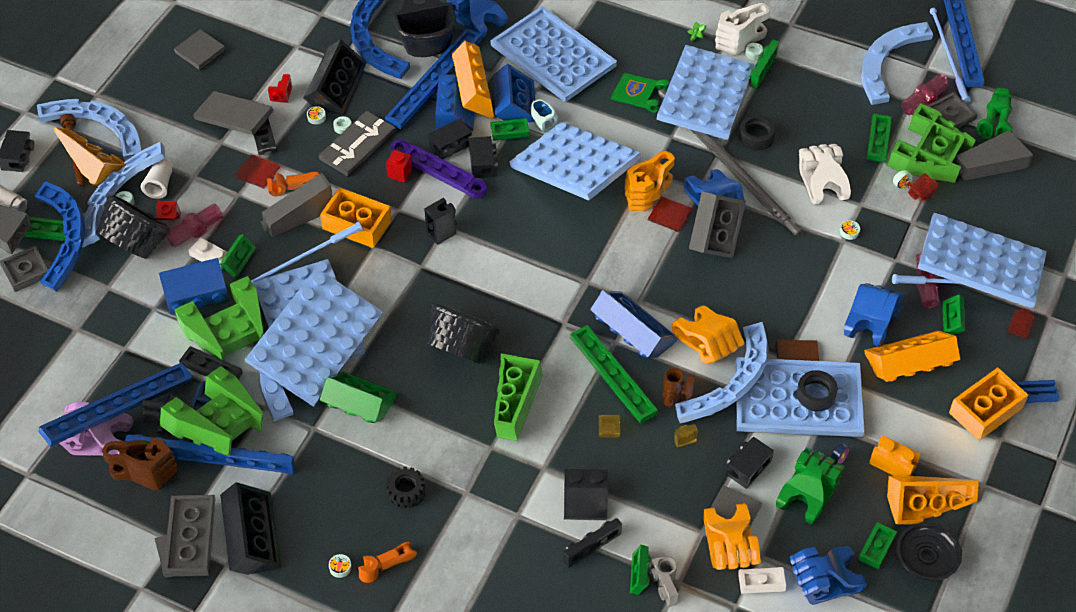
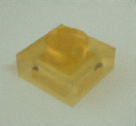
M599 415V437H620V415Z
M684 425L675 430L674 442L677 448L697 442L698 429L696 425Z

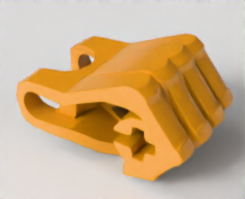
M661 151L650 160L635 164L627 170L625 196L627 197L630 211L645 212L652 208L653 201L659 199L662 193L671 186L673 175L669 171L674 166L675 159L672 153ZM662 159H669L663 165L660 163Z
M700 306L695 309V322L687 321L681 317L672 323L673 334L687 346L699 352L700 360L706 364H711L727 357L745 344L737 322L733 318L716 314L706 306Z
M746 503L736 504L737 509L732 519H725L719 516L713 507L704 509V525L713 568L717 570H722L726 567L728 569H736L738 566L745 568L750 566V564L757 565L761 563L758 538L751 535L749 525L750 514Z

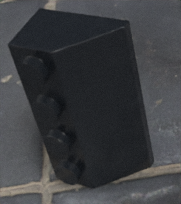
M342 40L337 41L327 48L303 98L313 107H321L326 112L342 115L367 62Z
M235 482L220 494L229 570L249 575L279 569L281 563L271 492Z

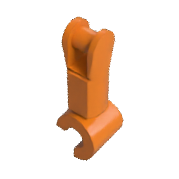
M310 172L286 176V179L282 174L275 173L276 180L267 178L269 194L276 197L284 194L286 187L288 190L298 189L319 175V173Z
M404 542L396 548L376 556V558L373 556H363L364 566L358 567L360 580L365 583H371L377 579L379 568L383 571L415 558L417 552L412 550L411 542Z

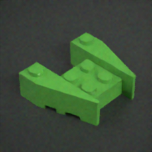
M920 103L913 114L908 130L922 135L919 144L915 147L899 139L891 153L887 166L899 172L907 170L913 176L955 183L961 166L953 163L955 157L959 152L963 153L973 148L976 140L966 132L962 133L955 128L956 124L952 121L948 122L942 118V114L939 111Z
M248 276L230 284L232 297L236 304L204 319L193 301L174 309L178 324L189 340L196 342L203 351L206 350L212 356L226 361V355L260 340L264 335L257 290Z
M221 366L206 376L205 394L212 400L195 411L177 397L161 407V427L175 437L192 439L194 444L211 446L214 448V451L227 456L231 454L232 440L248 428L253 427L258 432L262 431L264 413L237 377Z

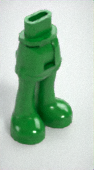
M997 88L992 94V98L986 107L987 117L980 120L977 125V132L983 138H992L996 116L1000 117L995 130V137L1006 131L1013 133L1012 125L1008 122V117L1013 109L1011 106L1012 96L1009 89Z

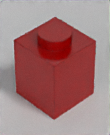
M393 150L386 162L387 177L405 183L412 171L411 155Z

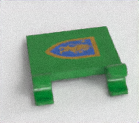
M624 73L611 96V100L643 107L652 113H657L659 101L655 99L650 100L655 88L659 91L664 89L667 92L669 81H657Z

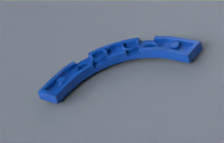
M360 0L353 10L350 23L351 38L355 49L372 67L402 79L410 69V63L389 55L378 46H375L368 30L372 15L384 0Z
M45 181L34 197L56 208L62 215L66 238L55 261L40 283L57 292L74 269L81 253L85 236V221L82 210L76 200L64 189Z

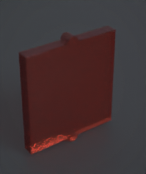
M251 154L247 161L242 164L235 177L264 189L267 186V178L273 180L280 165Z
M661 196L656 206H653V211L649 215L648 221L679 232L682 225L687 222V217L692 208Z

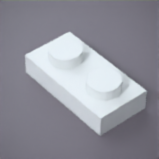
M202 238L188 250L190 256L201 262L218 258L219 263H221L227 254V251Z
M783 567L739 570L741 594L786 591Z

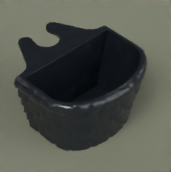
M405 0L402 9L392 15L400 39L409 55L414 57H430L441 54L450 47L457 24L456 15L450 2L443 3L439 0H426L422 4H416L413 0Z
M112 194L107 196L103 216L97 232L104 238L144 259H147L153 249L155 250L157 245L170 233V228L167 227L165 222L157 220L152 214Z
M432 303L430 306L431 312L429 316L431 318L426 344L479 364L488 347L495 340L496 335L500 333V329L462 312Z

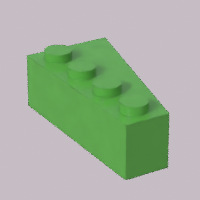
M501 353L494 425L497 438L517 442L542 380L543 373L539 360Z

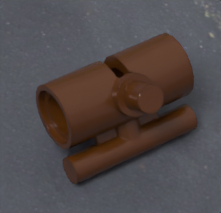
M678 368L666 370L662 393L664 405L675 407L676 403L681 402L682 397H684V401L692 399L695 383L694 377H687L685 384L683 383V371Z

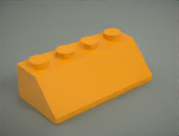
M464 41L452 54L462 105L466 109L493 119L494 113L480 48L476 44Z
M935 331L885 344L882 347L864 350L875 375L886 382L894 381L898 376L902 375L906 377L913 376L917 371L921 370L932 371L935 369L934 367L939 365L951 366L954 361L960 360L956 336L942 331Z

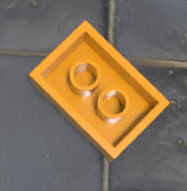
M340 187L320 214L322 229L334 234L349 228L359 221L363 230L346 238L371 248L376 246L392 221L390 206Z
M997 367L953 400L949 414L980 441L1022 410L1028 394Z

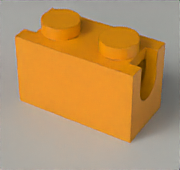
M882 435L878 446H875L869 464L893 476H912L917 468L921 454Z

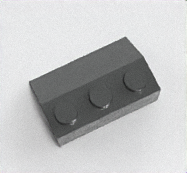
M702 191L689 249L733 258L746 201Z

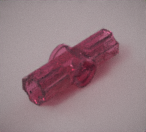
M943 74L936 75L926 84H919L913 94L902 102L901 107L904 113L908 116L913 115L920 103L926 106L933 103L937 96L948 88L949 82L947 77Z
M216 204L210 205L197 214L189 213L184 216L181 224L170 230L166 238L172 247L178 246L192 236L199 238L204 235L207 227L223 218V213Z
M922 252L916 254L917 276L937 279L938 275L918 269ZM926 282L925 284H917L920 292L921 306L925 307V309H933L939 306L937 283Z

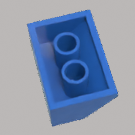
M506 64L493 74L495 116L503 121L527 118L528 123L535 122L531 114V104L535 101L534 80L510 64Z
M439 74L435 113L436 130L460 118L470 131H473L475 112L463 107L457 76Z
M218 258L159 273L170 315L175 314L174 309L191 301L194 302L197 308L229 300Z

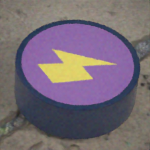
M842 443L835 448L831 455V458L835 460V464H842L846 460L850 447Z

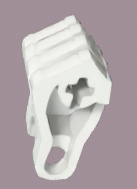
M758 3L730 13L729 10L722 13L716 30V49L737 56L746 49L748 44L765 38L767 28L761 22L769 18V7L764 3Z
M821 144L818 147L810 146L809 150L807 148L799 149V170L812 204H821L824 197V189L835 191L839 200L849 199L850 197L849 180L840 166L843 153L841 147L837 144H830L828 146Z

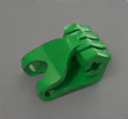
M806 447L796 461L794 475L782 487L776 500V507L785 510L792 501H804L808 505L805 522L813 525L835 492L845 466L840 463L834 465L835 460L831 457L823 460L825 457L823 453L817 451L814 454V450Z

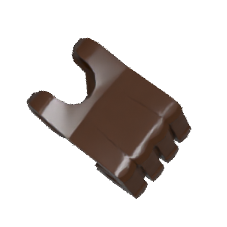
M151 437V442L146 440L111 441L106 443L102 449L104 460L110 463L109 473L115 480L134 481L150 489L159 490L178 473L175 457L162 439ZM111 450H118V451H119V454H112V455H111V454H108V453H109V451H111ZM118 467H123V468H124V469H123L122 471H120V472H116V471H115L116 468H118Z

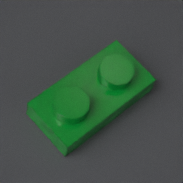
M527 118L490 122L493 141L530 137Z
M244 234L239 235L220 265L232 277H236L256 247Z
M959 294L942 301L944 332L956 335L966 331L964 298Z
M877 522L858 560L879 569L896 537L897 531Z
M640 544L632 553L631 594L639 595L649 585L650 576L647 575L651 557L648 555L649 546Z

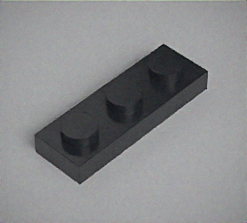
M192 346L186 350L179 360V363L182 362L187 369L205 377L220 366L236 376L237 379L243 374L242 368Z
M615 518L612 521H606L595 532H589L576 544L568 545L563 557V562L566 566L570 568L620 536L622 533V523L620 520Z

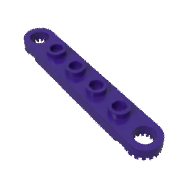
M403 139L395 140L391 144V153L398 147L405 148L402 152L411 155L413 167L473 198H481L487 193V185L483 180L475 178L474 175L418 146L411 145ZM474 187H481L482 189L479 190V191L477 190V192H476V190L474 191L473 188H474Z

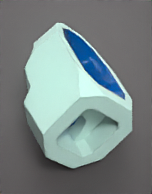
M538 99L532 102L531 114L536 125L545 132L553 129L558 123V116L555 110L544 100Z

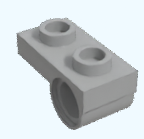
M664 556L652 559V566L649 572L653 582L657 581L661 599L666 600L668 607L677 605L678 592L673 584L676 577L677 563L672 557ZM662 569H669L670 572H664Z

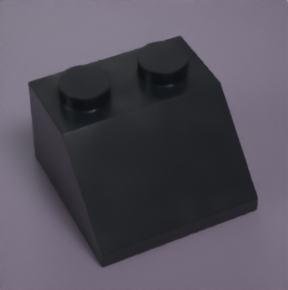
M565 469L564 520H607L608 470Z

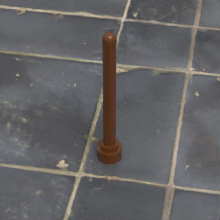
M73 114L62 115L60 117L61 126L74 132L76 125L75 116ZM72 159L77 185L82 187L85 184L84 176Z

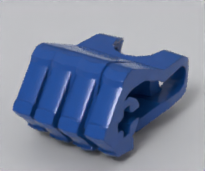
M447 0L453 6L457 22L466 28L482 34V38L487 35V27L484 22H492L498 27H502L507 23L508 17L506 13L493 0Z
M719 169L710 171L708 181L700 180L694 175L684 179L685 192L698 206L702 191L745 201L741 184L727 178Z
M860 284L844 325V336L854 338L857 332L869 329L873 333V345L882 347L889 333L888 326L891 318H897L899 315L904 294L894 293V290L884 289L880 285Z
M850 546L835 547L824 557H817L818 552L815 547L802 549L790 556L797 582L802 588L804 596L807 597L808 602L812 605L841 596L857 594L867 587V582L863 575L854 574L845 567L855 556Z

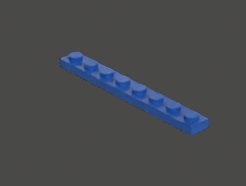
M944 0L965 87H983L985 81L964 0Z
M466 28L385 117L386 122L402 129L438 89L439 74L450 75L455 70L452 54L464 41L477 45L482 40V34Z
M181 362L39 426L38 432L50 447L142 405L143 399L153 400L192 382L193 375Z
M127 434L125 441L146 440L151 442V437H145L140 434ZM156 437L165 442L175 459L294 474L295 471L293 456L285 453L274 454L263 450L251 451L245 448H231V454L227 456L214 451L213 447L205 444L200 446L184 440L174 441Z

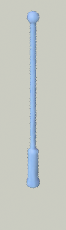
M931 8L930 14L934 17L951 63L961 99L968 104L971 102V99L968 96L962 78L959 77L936 15L937 10Z
M359 221L331 236L330 240L251 280V282L260 281L331 243L335 244L358 231H362L363 229Z
M894 274L892 277L893 284H925L926 282L961 284L950 279H929L925 276Z

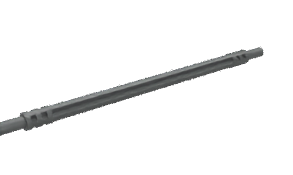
M664 89L658 92L662 99H664L666 94ZM691 130L783 226L785 225L796 237L802 233L791 221V217L711 135Z

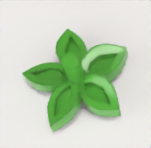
M695 22L693 25L694 29L687 31L692 35L691 42L697 37L703 38L702 32L706 29L705 24L700 25Z

